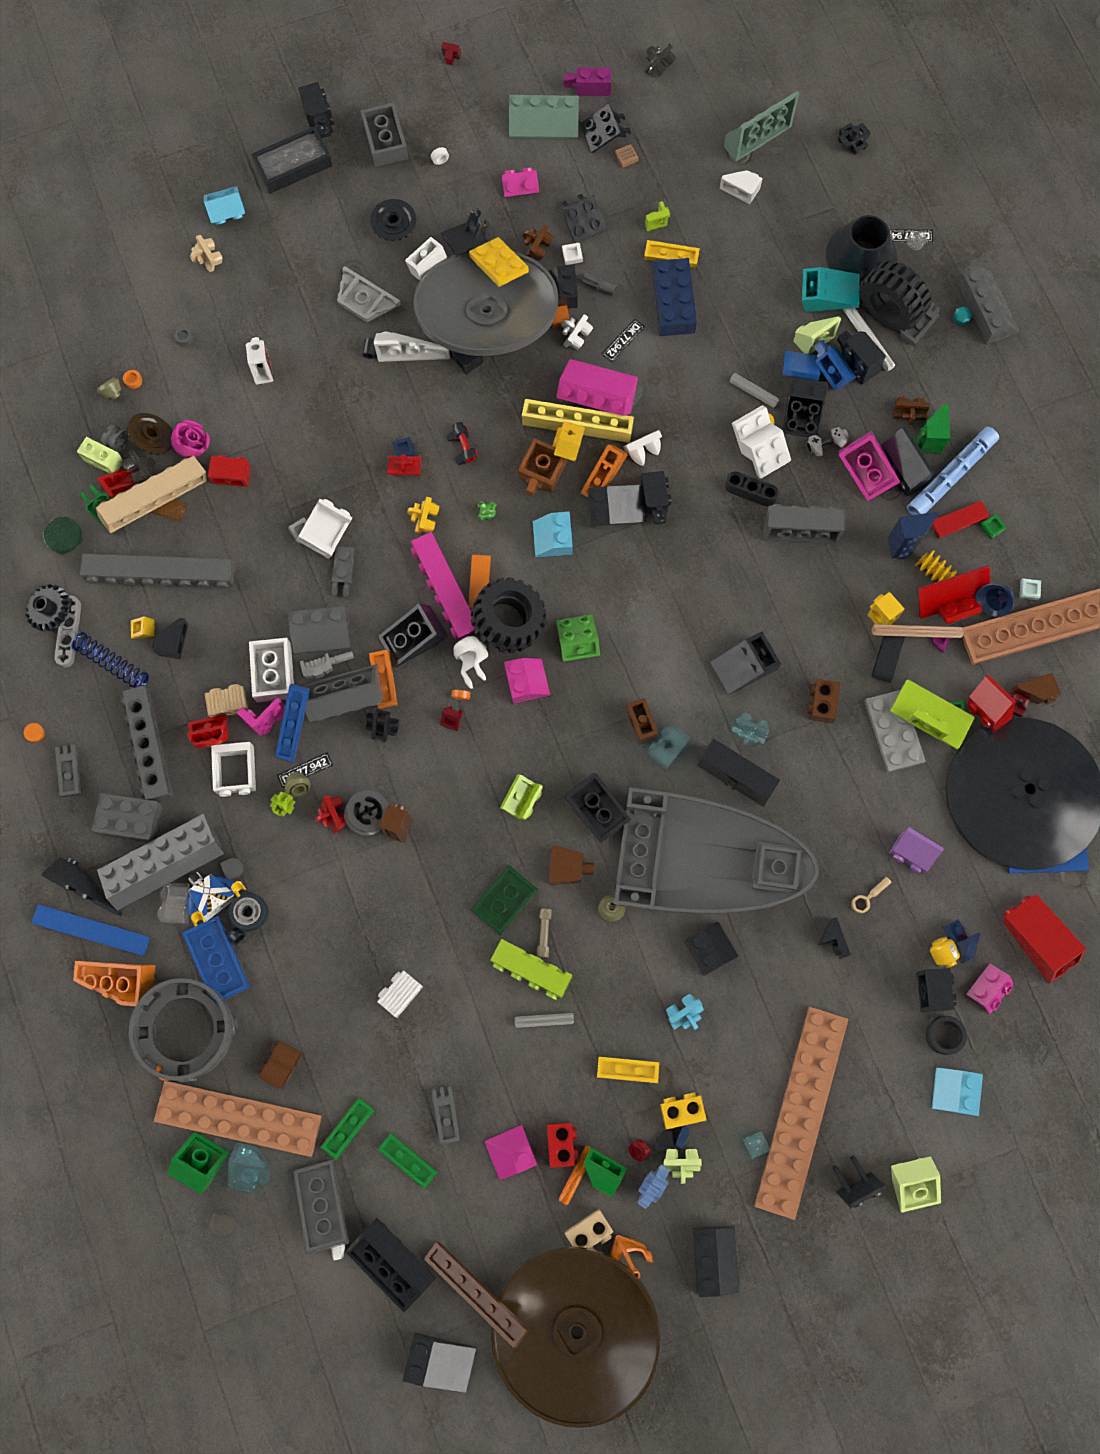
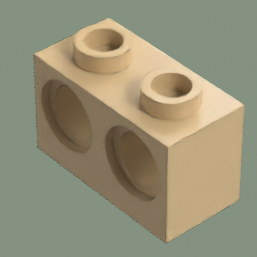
M597 1209L565 1231V1235L573 1247L594 1249L593 1246L598 1242L601 1244L607 1242L612 1238L610 1234L613 1233L611 1226L600 1209ZM597 1222H601L605 1226L604 1231L599 1234L593 1231V1225ZM584 1234L587 1237L586 1244L578 1245L575 1241L576 1236Z

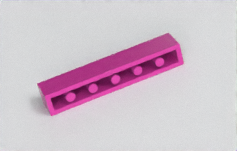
M432 532L412 540L413 548H410L414 558H418L420 561L418 566L422 575L426 573L428 577L426 583L430 591L434 589L436 593L434 599L438 607L442 606L444 610L441 613L445 622H450L452 626L450 632L453 638H458L460 641L469 636H476L473 631L475 626L471 625L472 616L469 606Z

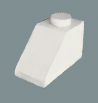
M748 170L723 175L720 189L750 204L760 190L762 178Z

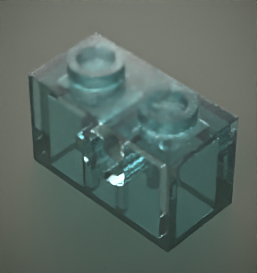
M673 724L669 728L665 727L659 735L661 737L657 743L654 741L648 748V758L665 771L668 770L691 738ZM670 743L671 747L667 748V750L664 749V746Z

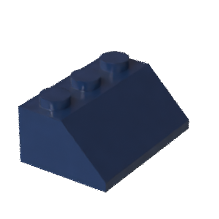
M938 512L900 517L888 536L892 558L906 559L910 557L936 520Z

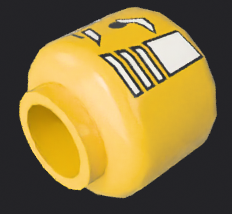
M942 937L932 942L933 946L930 948V953L938 966L950 968L957 964L956 960L960 957V953L952 939Z

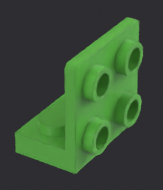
M593 615L556 620L563 662L600 656L599 639Z

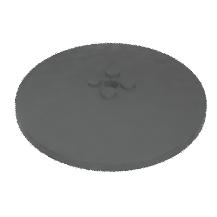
M469 252L460 256L452 255L434 265L419 281L414 294L415 316L423 332L435 343L446 349L474 356L505 354L533 343L549 329L558 310L556 283L541 264L521 253L514 252L528 266L529 272L500 287L469 257Z

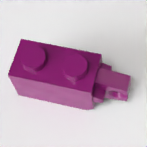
M577 67V72L563 75V87L576 89V94L579 96H610L611 68Z

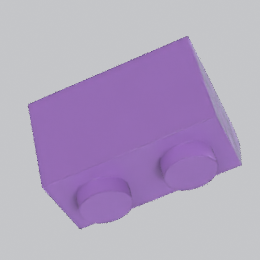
M909 827L899 835L889 854L893 855L892 858L899 863L904 862L909 865L910 870L913 872L924 874L930 869L944 848Z

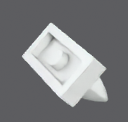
M659 430L623 446V449L626 453H629L630 457L637 464L644 466L645 450L643 446L645 445L648 451L658 455L661 448L659 438L662 435Z

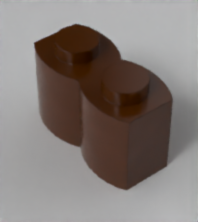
M279 1041L278 1044L275 1043L269 1052L271 1057L268 1062L264 1061L261 1065L259 1078L279 1089H283L303 1053Z

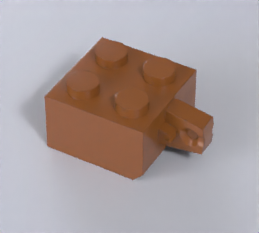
M535 438L518 471L519 478L528 484L526 494L532 497L538 488L553 492L568 462V459L554 455L555 447Z

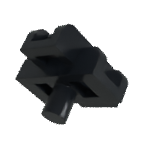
M850 123L840 129L838 142L844 145L846 151L850 149L856 155L860 150L867 148L868 144L865 140L870 136L871 132L863 123L858 126H853Z
M376 709L374 714L368 712L365 729L372 731L373 740L379 738L383 739V742H387L388 735H397L400 719L391 718V712Z

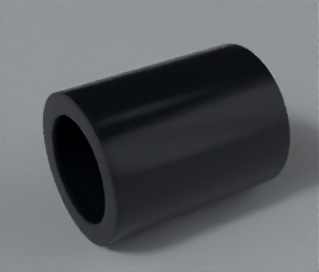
M366 338L362 355L367 359H373L376 353L374 339Z

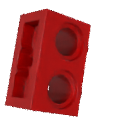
M572 1123L547 1124L550 1168L575 1166V1161H579L578 1148H573V1140L577 1139L576 1127H572ZM564 1128L568 1131V1137L565 1140L557 1138L556 1132L558 1129ZM565 1149L570 1153L567 1161H561L558 1158L560 1150Z

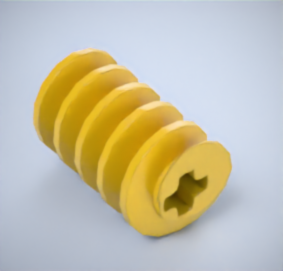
M934 550L927 552L915 564V566L922 564L920 571L927 569L926 576L933 574L932 581L939 579V582L954 577L958 572L957 570L950 572L952 565L944 567L946 560L939 562L940 555L933 557Z

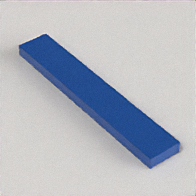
M39 904L31 922L32 924L141 956H145L151 938Z

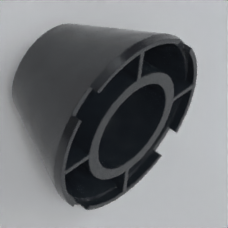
M873 215L861 216L839 229L831 237L826 249V261L829 269L860 274V285L878 263L886 260L897 261L896 246L887 224L881 218ZM855 241L869 242L875 249L863 248Z

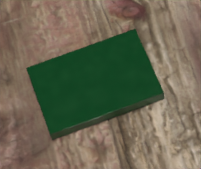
M508 865L470 910L501 936L538 892V889Z

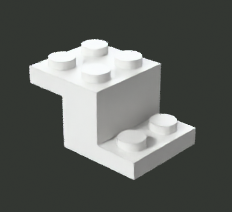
M765 406L758 407L732 423L741 454L753 461L759 478H763L791 461L783 430L771 423Z

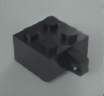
M318 82L298 87L309 127L316 126L321 138L331 136V133H333L331 125H334L329 103L325 100L327 98L324 88L320 89Z
M844 331L837 336L836 340L842 348L841 355L855 374L856 381L863 385L879 373L886 355L866 332L860 331L852 336L848 331Z

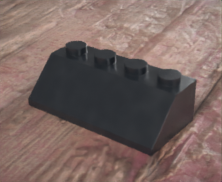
M378 1218L360 1234L346 1251L356 1264L403 1312L436 1279L431 1271Z

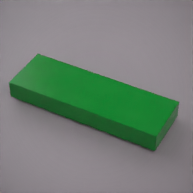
M359 1097L320 1148L337 1160L375 1109Z
M392 1133L388 1135L378 1148L382 1154L424 1189L438 1173V1171Z

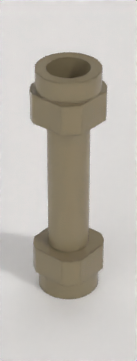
M540 909L541 930L540 944L537 946V957L549 958V947H547L549 920H551L552 915L551 909Z

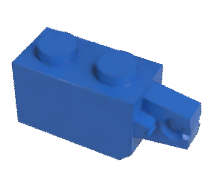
M820 340L814 345L819 353L816 364L834 391L845 387L856 378L837 347L828 346L824 340Z

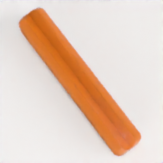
M585 1146L559 1197V1201L565 1205L569 1204L586 1171L583 1162L591 1148L589 1146Z

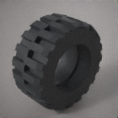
M895 260L882 261L872 269L860 285L859 296L863 306L866 307L867 312L874 317L875 321H879L882 326L888 327L890 330L904 332L912 329L930 309L931 297L927 284L921 280L919 274H916L912 268L906 267L904 263H898Z
M510 577L506 580L498 578L496 582L491 581L487 586H484L471 609V625L475 626L473 631L477 636L480 635V641L483 644L485 642L489 644L488 647L492 650L496 648L501 653H504L506 650L509 654L515 653L516 650L521 652L526 647H530L546 623L545 617L547 612L546 609H543L545 603L539 599L541 595L538 591H533V587L530 584L527 586L524 584V581L520 579L515 581L514 578ZM506 604L514 607L522 616L523 626L510 627L503 624L496 617L493 606Z

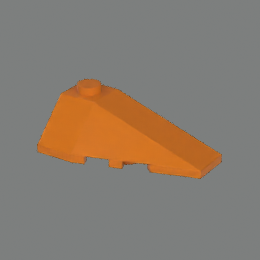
M75 961L73 981L90 990L101 993L106 998L115 1000L120 1005L136 1006L143 995L154 986L156 965Z

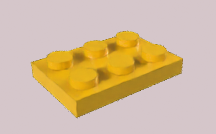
M499 237L469 251V257L498 287L529 272L528 266Z

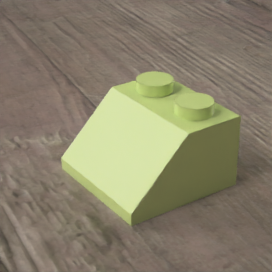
M931 1156L891 1166L892 1182L901 1213L941 1203L940 1174Z

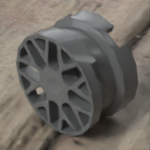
M112 424L106 428L108 430L106 434L103 432L101 442H103L102 445L120 453L128 442V432L120 430L118 426Z

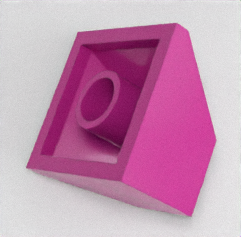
M522 1125L484 1141L499 1180L537 1165Z

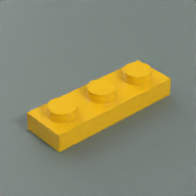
M647 240L644 260L658 261L689 258L690 267L696 268L700 248Z
M608 1057L598 1058V1078L658 1083L659 1062Z

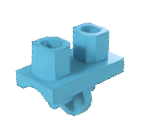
M688 994L682 999V1003L685 1005L684 1009L679 1011L676 1005L666 1009L670 1024L674 1030L681 1025L684 1029L690 1026L694 1030L698 1028L696 1022L701 1019L699 1013L704 1008L699 999L696 1000L691 994Z

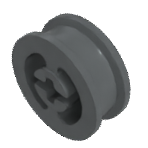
M372 790L359 791L350 798L345 807V822L349 829L358 835H374L381 830L379 826L388 803L378 792ZM374 805H375V806L378 808V810H379V814H380L379 820H377V819L375 818V816H376V814H377V808L374 809V810L370 813V815H369V814L363 815L359 821L356 819V817H355V815H354V807H355V806L358 807V811H357V815H356L357 818H358L359 816H361L364 811H365V812H369L370 810H372V808L374 807Z

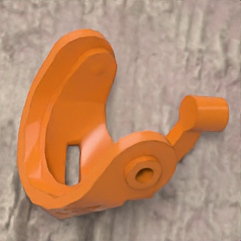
M617 1235L609 1255L617 1260L624 1255L631 1271L640 1278V1272L634 1267L627 1252L641 1251L647 1262L652 1263L653 1256L650 1250H647L646 1246L637 1239Z

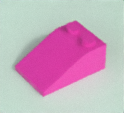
M872 431L839 450L841 460L867 501L900 483L897 474Z

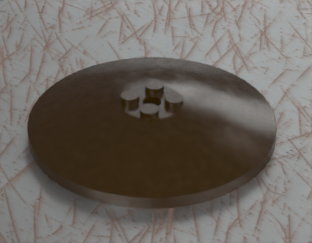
M562 1247L541 1253L526 1262L514 1273L506 1283L498 1299L529 1331L518 1346L513 1348L491 1326V1343L498 1372L516 1400L527 1410L545 1421L574 1428L602 1425L630 1410L649 1387L656 1372L661 1349V1331L658 1314L654 1302L641 1280L616 1258L585 1247ZM575 1326L581 1327L583 1336H574L572 1328Z

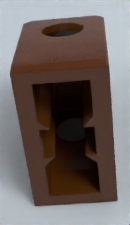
M552 845L549 885L581 883V874L593 875L594 863L582 862V852Z

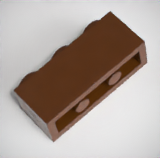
M388 804L379 827L386 837L405 843L413 821L405 807L399 804H394V806Z

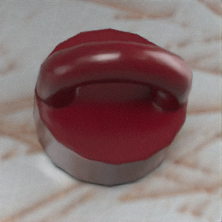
M636 1139L628 1148L631 1157L639 1162L644 1161L651 1153L649 1145L642 1139Z

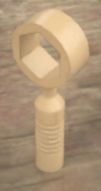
M885 877L870 891L867 897L863 895L855 897L851 902L853 911L858 914L868 911L870 908L869 899L876 897L892 883L891 880ZM857 899L865 900L866 908L863 911L856 909L855 901Z

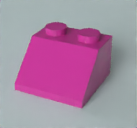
M520 658L504 662L513 704L550 696L542 659Z

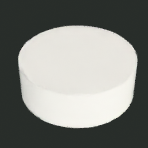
M443 147L434 150L431 154V159L436 165L445 163L449 158L446 148Z

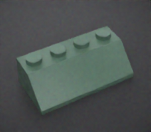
M509 95V138L578 139L579 96Z

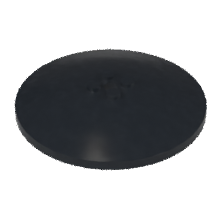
M1012 718L995 732L985 726L980 728L961 745L953 757L946 780V798L951 818L965 841L990 861L1019 870L1052 868L1078 855L1096 835L1100 827V771L1095 760L1084 745L1064 729L1038 719ZM1025 785H1031L1034 788V794L1026 793Z

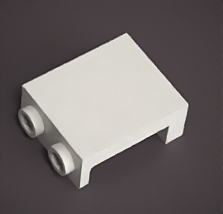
M319 499L296 540L329 559L351 522L352 517L349 516L350 514L346 510L335 508L329 500Z

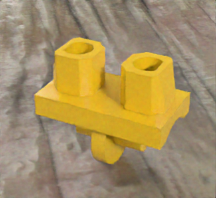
M426 497L425 501L422 502L421 509H419L420 504L415 503L414 508H408L407 513L411 516L410 521L416 522L418 518L415 533L420 534L422 531L432 532L434 530L435 522L428 520L427 516L436 517L440 506L431 502L432 498Z

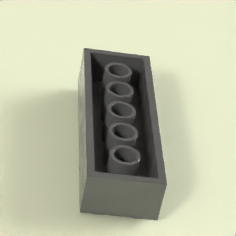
M202 814L97 871L106 899L118 911L223 855L224 852L212 824Z

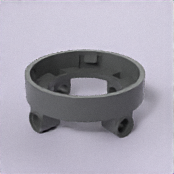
M171 979L151 988L137 1003L129 1024L130 1046L140 1065L154 1076L178 1082L197 1081L198 1077L210 1072L225 1057L230 1047L232 1036L238 1035L237 1017H232L230 1008L223 996L208 984L196 981L195 979ZM156 992H158L162 996L158 998L147 1011L144 1008V1006H148V1004L155 998L153 995ZM191 998L201 1002L210 1011L214 1022L213 1038L208 1048L197 1058L185 1062L173 1061L165 1057L155 1045L157 1029L154 1021L160 1010L171 1001ZM148 1054L157 1064L163 1067L160 1071L154 1070L156 1066L149 1059L145 1060Z

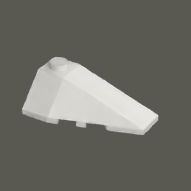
M382 332L376 333L374 339L379 362L450 359L449 349L439 344L409 336Z

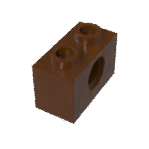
M645 698L627 704L626 712L639 745L657 739L658 731Z

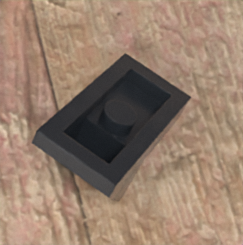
M837 917L829 920L818 945L833 941L832 948L834 954L839 956V959L850 956L851 954Z

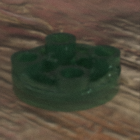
M57 517L51 520L43 532L45 544L52 551L60 555L73 551L83 541L80 526L69 517Z

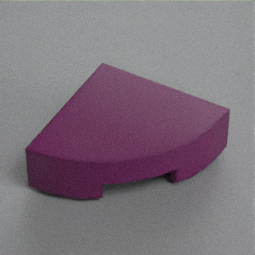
M931 637L934 646L943 653L950 638Z

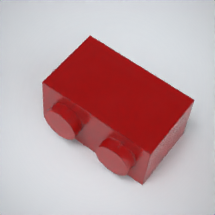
M211 456L208 478L212 484L248 487L251 465L243 457Z

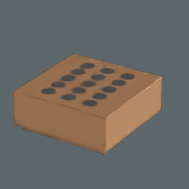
M631 144L615 150V155L622 168L638 162V156Z

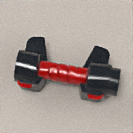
M463 422L455 423L453 425V432L447 434L448 441H460L463 452L455 457L457 465L471 463L477 459L478 455L477 450L469 447L467 441L469 438V428L463 425Z

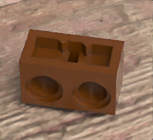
M817 679L814 684H811L810 695L812 696V703L809 702L807 714H810V720L833 723L835 721L840 682ZM820 689H826L828 695H822ZM819 706L824 707L825 710H826V713H825V714L820 713V712L817 710V707H819Z

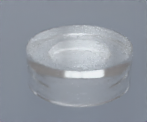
M913 231L908 237V246L913 250L923 248L926 243V235L922 231Z

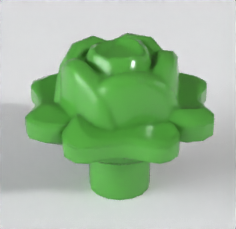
M481 501L478 504L480 508L478 518L490 520L495 516L496 504L493 501L488 504Z

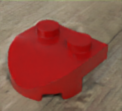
M226 714L188 722L189 732L187 736L192 746L196 749L218 745L229 738Z

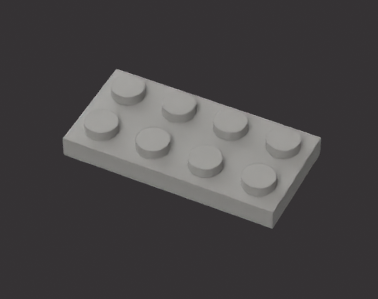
M901 690L864 700L887 773L926 762L914 725L890 712Z

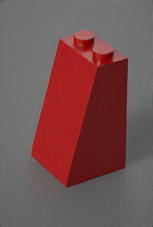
M1035 894L1032 897L1027 896L1021 900V905L1017 908L1011 907L1004 913L1003 924L1046 981L1051 984L1081 962L1086 947L1041 898Z

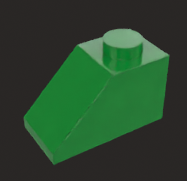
M590 1148L583 1163L592 1185L612 1198L627 1168Z

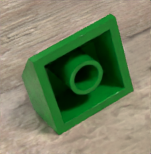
M949 404L943 405L930 417L924 427L921 428L919 436L916 437V444L922 454H941L950 439Z
M194 1132L172 1158L167 1174L202 1195L215 1178L229 1152Z

